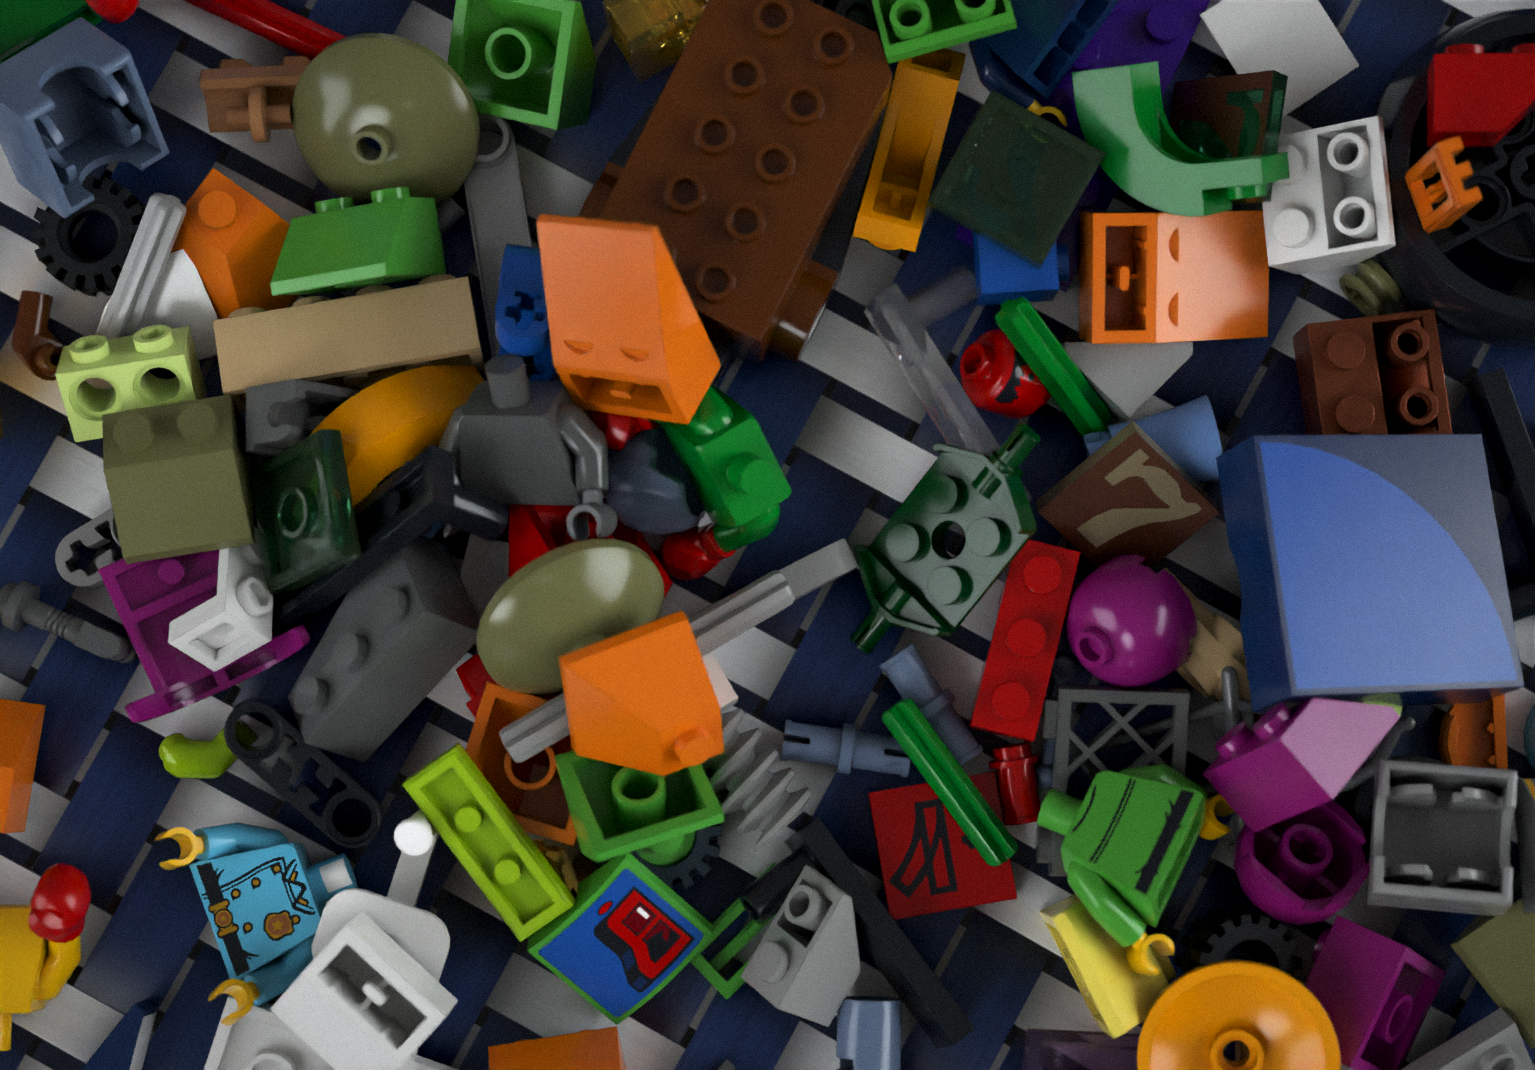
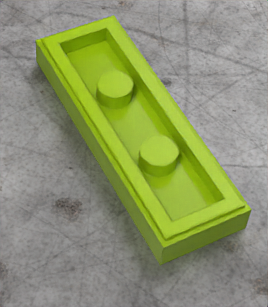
M459 742L404 781L403 787L520 942L574 905L575 897Z

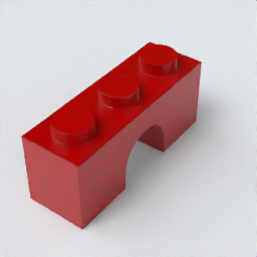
M1029 539L1007 566L998 602L999 608L986 660L982 667L968 728L1031 743L1035 741L1081 552Z

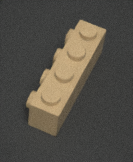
M437 274L422 279L418 285L393 289L386 285H374L360 289L355 296L330 300L323 296H310L295 301L292 307L270 311L259 307H246L233 311L229 314V318L212 320L223 394H231L239 413L246 412V387L279 381L301 379L361 391L392 375L425 366L467 365L475 366L478 371L485 370L474 300L468 276L456 278L449 274Z

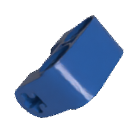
M506 244L495 306L496 338L500 344L498 356L515 354L521 356L525 363L534 364V375L530 377L529 381H556L557 371L552 359L540 248Z

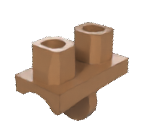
M307 56L284 57L277 66L253 67L244 59L221 60L217 69H201L199 82L206 101L210 133L251 131L254 142L261 143L270 141L271 130L293 129V96L300 76L309 65L310 59Z

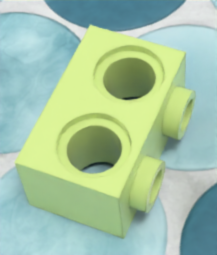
M152 325L138 330L134 335L118 337L116 339H107L102 335H89L79 338L70 345L63 346L55 373L75 443L103 438V414L207 397V390L190 326L171 329L167 325ZM158 367L166 368L172 371L176 377L161 379L151 374L149 370ZM101 378L109 382L113 387L98 389L91 386L86 379Z

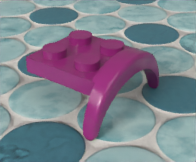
M219 550L127 564L124 558L98 569L155 693L125 706V711L131 722H144L175 712L275 666L300 651L309 643L310 636L305 626L299 625L275 638L272 633V640L214 672L169 644L168 637L169 623L217 595Z

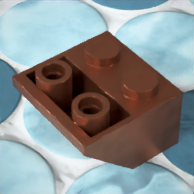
M1435 309L1306 324L1292 336L1306 435L1453 434Z

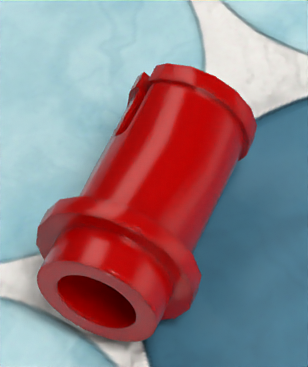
M1030 742L1014 743L992 748L994 760L989 761L988 765L989 769H996L1004 814V825H1019L1038 821L1041 806L1034 763L1040 761L1039 754H1032Z

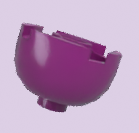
M1135 554L1115 556L1088 574L1075 587L1065 614V632L1074 655L1083 668L1096 679L1114 687H1146L1169 675L1188 662L1192 652L1187 653L1189 650V640L1197 635V620L1190 599L1176 578L1165 569L1156 574L1149 567L1140 564L1146 558Z
M1329 801L1255 833L1245 823L1238 833L1235 842L1233 866L1242 892L1256 909L1274 920L1297 925L1323 922L1346 907L1359 892L1367 878L1370 860L1365 864L1366 857L1362 846L1365 844L1366 838L1362 828L1343 807L1333 801Z

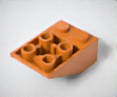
M1228 210L1208 216H1182L1163 211H1080L1079 339L1091 344H1118L1268 337L1269 266L1263 210Z
M540 214L536 223L553 365L574 405L580 406L584 410L689 425L716 376L721 363L657 226L637 222L625 223L588 219L580 216L568 217Z

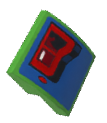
M626 853L614 857L580 881L577 885V900L574 902V905L528 937L527 952L617 1025L654 997L690 962L712 936L713 924L631 853Z

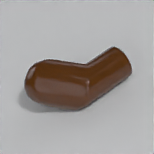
M23 290L21 291L13 332V350L33 375L46 381L56 380L55 373L64 345L48 330L53 297L44 293Z

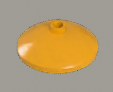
M1225 960L1209 963L1185 973L1172 982L1157 997L1149 1009L1140 1031L1137 1047L1138 1070H1340L1341 1067L1340 1050L1333 1025L1325 1009L1312 992L1297 979L1275 967L1245 960ZM1231 1041H1241L1249 1048L1246 1057L1239 1061H1232L1226 1058L1223 1050Z

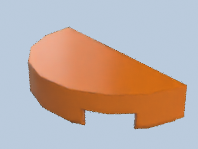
M1504 694L1481 703L1451 704L1440 726L1438 750L1441 762L1445 765L1508 770Z

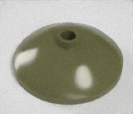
M363 33L345 37L327 46L316 55L300 76L295 88L292 102V124L301 154L308 166L324 185L341 198L352 197L353 203L356 206L371 204V192L395 187H409L410 197L435 198L436 206H438L458 191L475 164L480 145V125L472 96L460 76L446 61L415 41L385 33ZM364 137L375 139L380 144L381 150L370 147L365 142Z
M615 539L584 540L545 553L511 576L488 603L477 631V650L480 660L492 679L508 690L529 695L562 694L564 691L559 657L658 620L664 603L662 576L652 559L642 549L628 542Z

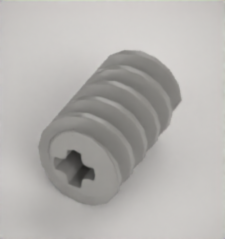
M741 707L724 714L721 712L724 753L709 758L701 763L704 771L711 769L713 772L709 782L714 793L724 789L729 791L721 806L724 814L740 809L745 810L746 813L736 829L740 835L757 829L762 831L760 838L753 848L754 852H756L803 812V808L812 792L808 787L791 793L787 792L786 789L794 777L795 771L791 767L775 773L770 771L779 753L775 747L759 753L753 751L762 735V731L757 727L739 734L737 728L746 713Z

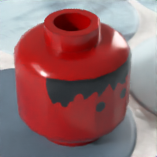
M991 329L980 335L967 347L961 357L960 373L963 392L966 399L980 409L1009 419H1023L1035 413L1051 398L1046 387L1026 364L1001 329Z

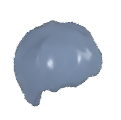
M661 424L655 429L638 432L620 451L607 449L609 491L604 496L606 504L613 508L617 519L631 530L651 535H671L687 531L699 525V521L704 518L706 510Z

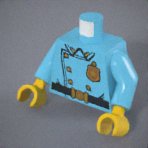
M236 822L198 828L193 833L184 827H175L158 834L155 838V841L172 838L179 843L181 848L179 859L159 863L163 869L173 870L190 864L195 858L200 861L189 865L230 977L229 980L224 981L210 993L208 1000L212 1001L221 994H229L234 997L238 1005L237 1011L220 1021L228 1026L235 1024L251 1010L253 1004L261 1005L284 993L314 960L312 943L324 907L326 906L325 901L330 900L337 893L345 889L358 888L353 869L344 853L312 865L303 843H289L286 836L275 829Z

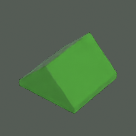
M574 750L554 756L581 852L597 863L725 821L724 812L701 764L689 766L666 776H661L577 756Z

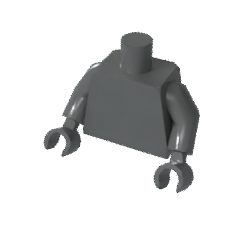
M504 354L489 360L485 365L487 381L477 384L467 402L454 409L438 445L439 448L453 453L454 484L501 504L576 506L567 517V530L574 540L581 541L588 538L590 531L588 517L590 513L596 520L597 537L603 538L611 535L617 527L618 519L613 508L603 503L602 494L609 491L608 450L605 434L580 406L574 405L562 382L529 381L524 359L515 354ZM446 524L443 537L453 536L460 529ZM431 526L430 528H428V529H427L425 532H423L422 534L429 533L430 530H431V528H432V526Z

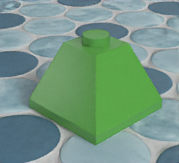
M456 0L448 64L466 85L477 112L554 130L588 123L596 58L581 1Z

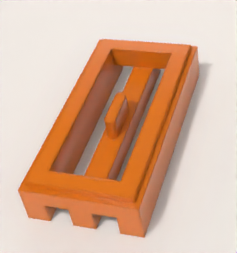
M1460 136L1436 143L1404 176L1424 231H1427V234L1449 227L1482 200L1478 187L1466 191L1464 189L1463 182L1473 174L1469 161L1458 165L1454 162L1453 158L1464 149ZM1439 171L1442 178L1425 189L1423 181L1432 178ZM1447 196L1449 197L1445 202H1443L1438 208H1436L1433 211V204L1441 202Z

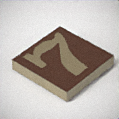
M1134 421L1130 422L1036 500L1037 512L1097 568L1115 556L1135 554L1146 558L1140 564L1151 569L1220 514L1217 502Z

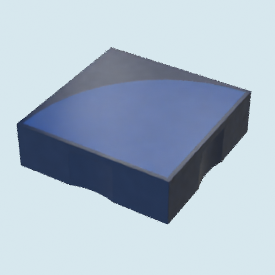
M1482 434L1253 435L1216 458L1228 544L1240 581V627L1253 712H1268L1282 703L1290 709L1313 697L1351 702L1381 701L1400 706L1481 703L1524 687Z

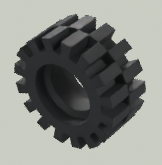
M87 175L82 187L93 194L95 198L88 205L67 218H63L49 206L46 210L37 207L33 218L39 221L40 225L39 229L31 228L32 240L39 245V249L34 251L38 260L46 265L47 268L45 270L74 291L79 290L87 296L97 297V292L111 296L146 207L125 187H121L114 180L104 177L103 181H99L93 175ZM90 214H104L111 217L117 226L118 238L114 248L106 256L99 259L91 260L80 257L75 252L72 244V233L76 224Z

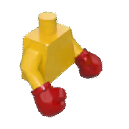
M61 862L48 867L36 885L30 905H0V1051L11 1050L12 1013H32L44 1009L47 1001L59 995L81 961V933L85 926V916L91 900V889L84 872L74 865Z

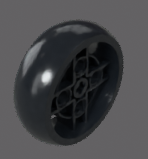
M1516 8L1478 16L1432 38L1416 50L1396 70L1384 86L1370 114V117L1380 116L1383 118L1396 246L1375 255L1379 264L1396 282L1401 294L1418 310L1435 309L1436 322L1441 326L1477 342L1514 349H1535V301L1505 295L1484 286L1462 272L1446 256L1463 247L1471 255L1491 266L1508 271L1535 273V183L1527 187L1520 176L1524 172L1527 174L1531 170H1535V107L1512 129L1510 136H1504L1494 147H1464L1453 158L1456 165L1467 161L1470 163L1473 174L1463 182L1465 191L1475 187L1479 188L1482 196L1481 201L1486 208V219L1484 221L1474 220L1465 213L1449 227L1427 234V231H1424L1404 176L1409 170L1410 145L1419 116L1427 105V70L1433 55L1444 53L1446 47L1457 44L1481 45L1485 47V53H1511V49L1514 46L1535 43V8ZM1439 171L1434 176V184L1442 178ZM1447 196L1441 202L1433 204V211L1436 208H1438L1443 202H1445L1449 197Z

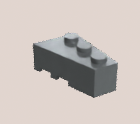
M419 535L348 591L288 696L304 743L365 763L477 642V631L480 622L445 544Z

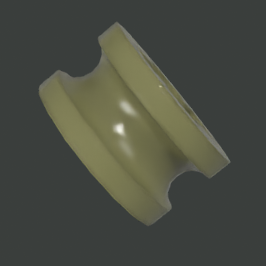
M1369 258L1356 265L1358 270L1356 274L1345 273L1339 279L1340 287L1346 297L1366 317L1384 315L1383 307L1387 303L1396 305L1402 300V294L1396 282L1379 264Z

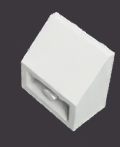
M1374 116L1264 139L1262 154L1287 152L1290 178L1266 183L1267 195L1261 196L1268 266L1297 275L1358 264L1396 246L1382 117Z
M360 911L305 968L270 1010L335 1070H397L446 1018L458 1000L367 915Z

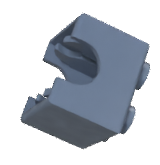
M79 17L0 64V144L17 182L63 218H67L95 200L93 194L82 187L84 179L94 169L112 162H128L142 171L170 154L129 49L84 18Z

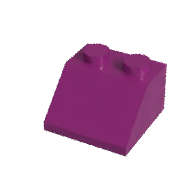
M1313 697L1290 709L1282 703L1264 714L1254 726L1249 727L1245 722H1241L1225 733L1214 747L1219 752V755L1204 771L1203 775L1255 833L1332 801L1400 718V715L1392 706Z
M1337 915L1332 928L1324 930L1315 944L1313 951V962L1315 964L1304 986L1319 1000L1333 1025L1338 1040L1341 1064L1353 1070H1401L1446 972L1410 948Z

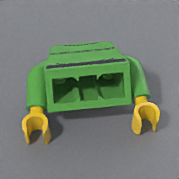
M1156 764L1122 769L1118 773L1107 770L1100 771L1096 774L1084 800L1051 789L1041 805L1038 825L1065 836L1061 853L1068 884L1093 919L1120 946L1128 947L1126 958L1131 969L1139 975L1149 976L1160 974V971L1148 960V946L1152 945L1155 951L1164 957L1172 956L1175 948L1173 941L1164 934L1147 935L1145 933L1146 924L1156 927L1198 836L1206 840H1215L1231 832L1228 825H1224L1216 819L1215 814L1226 817L1235 811L1220 794L1208 799L1207 791L1169 765Z

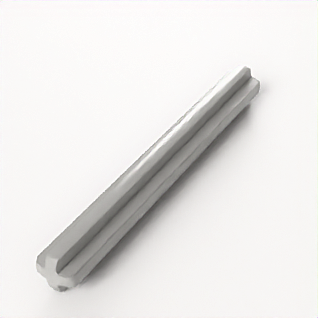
M778 570L769 572L689 619L702 657L793 604L795 600L793 591L786 578ZM564 692L501 729L499 732L501 741L516 763L527 760L570 734Z

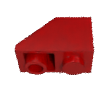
M1535 43L1514 46L1511 49V53H1485V47L1481 45L1457 44L1446 47L1444 53L1434 54L1427 70V147H1433L1438 142L1460 136L1463 147H1494L1535 107Z

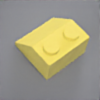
M1076 894L1039 911L1097 1027L1113 1039L1128 1032L1142 1022L1157 997L1169 986L1168 981L1177 977L1168 956H1161L1155 951L1153 946H1148L1147 957L1150 963L1159 969L1160 974L1145 976L1134 972L1126 958L1128 947L1120 946L1093 919Z

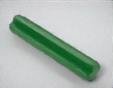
M1019 297L1013 301L1010 298L1004 300L1000 304L1002 309L995 315L996 324L1046 387L1049 394L1082 436L1089 433L1107 431L1106 425L1112 420L1111 411L1029 300L1024 297Z
M903 698L890 706L882 714V721L985 862L990 866L996 867L1010 859L1018 850L1017 842L913 700Z

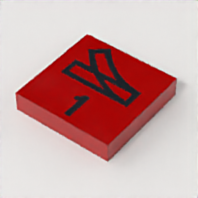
M995 771L968 775L1004 825ZM928 782L867 793L887 909L894 920L1017 899L1011 860L1008 859L996 867L988 865Z

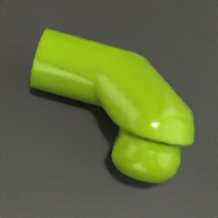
M239 718L236 723L237 735L242 742L251 746L258 739V736ZM224 728L211 741L190 740L185 738L182 733H173L161 742L158 749L159 757L163 761L165 770L177 778H217L223 775L238 759L225 742Z

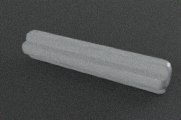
M158 192L149 198L97 335L105 336L107 339H116L118 337L134 335L135 332L141 329L187 212L186 207L179 198Z

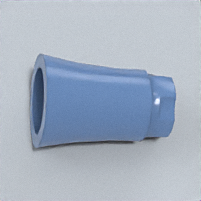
M1203 395L1175 408L1132 420L1196 483L1219 482L1216 458L1222 455L1223 451L1215 416L1207 395ZM1132 421L1107 426L1108 432L1101 431L1083 435L1087 458Z

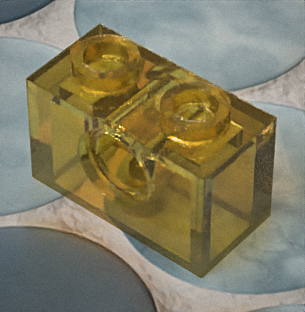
M602 0L608 31L639 83L678 62L704 11L702 7L707 4L706 0Z

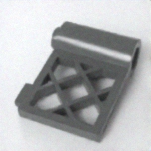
M1057 685V698L1045 697L1042 728L1043 738L1055 739L1052 789L1067 794L1068 776L1088 758L1100 771H1112L1095 752L1121 728L1145 751L1126 769L1147 766L1152 761L1156 764L1168 765L1160 754L1171 745L1170 767L1185 776L1189 691L1177 688ZM1072 702L1100 703L1114 720L1086 744L1070 727ZM1111 703L1131 705L1120 713ZM1148 704L1173 705L1172 728L1152 746L1129 723ZM1071 739L1080 750L1069 759V743ZM1037 825L1036 862L1047 863L1049 876L1067 877L1061 853L1065 836Z

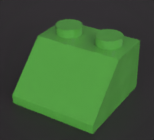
M395 187L371 192V204L354 207L352 197L315 202L316 214L295 217L291 220L270 282L272 296L338 293L437 274H447L435 198L410 197L409 187Z

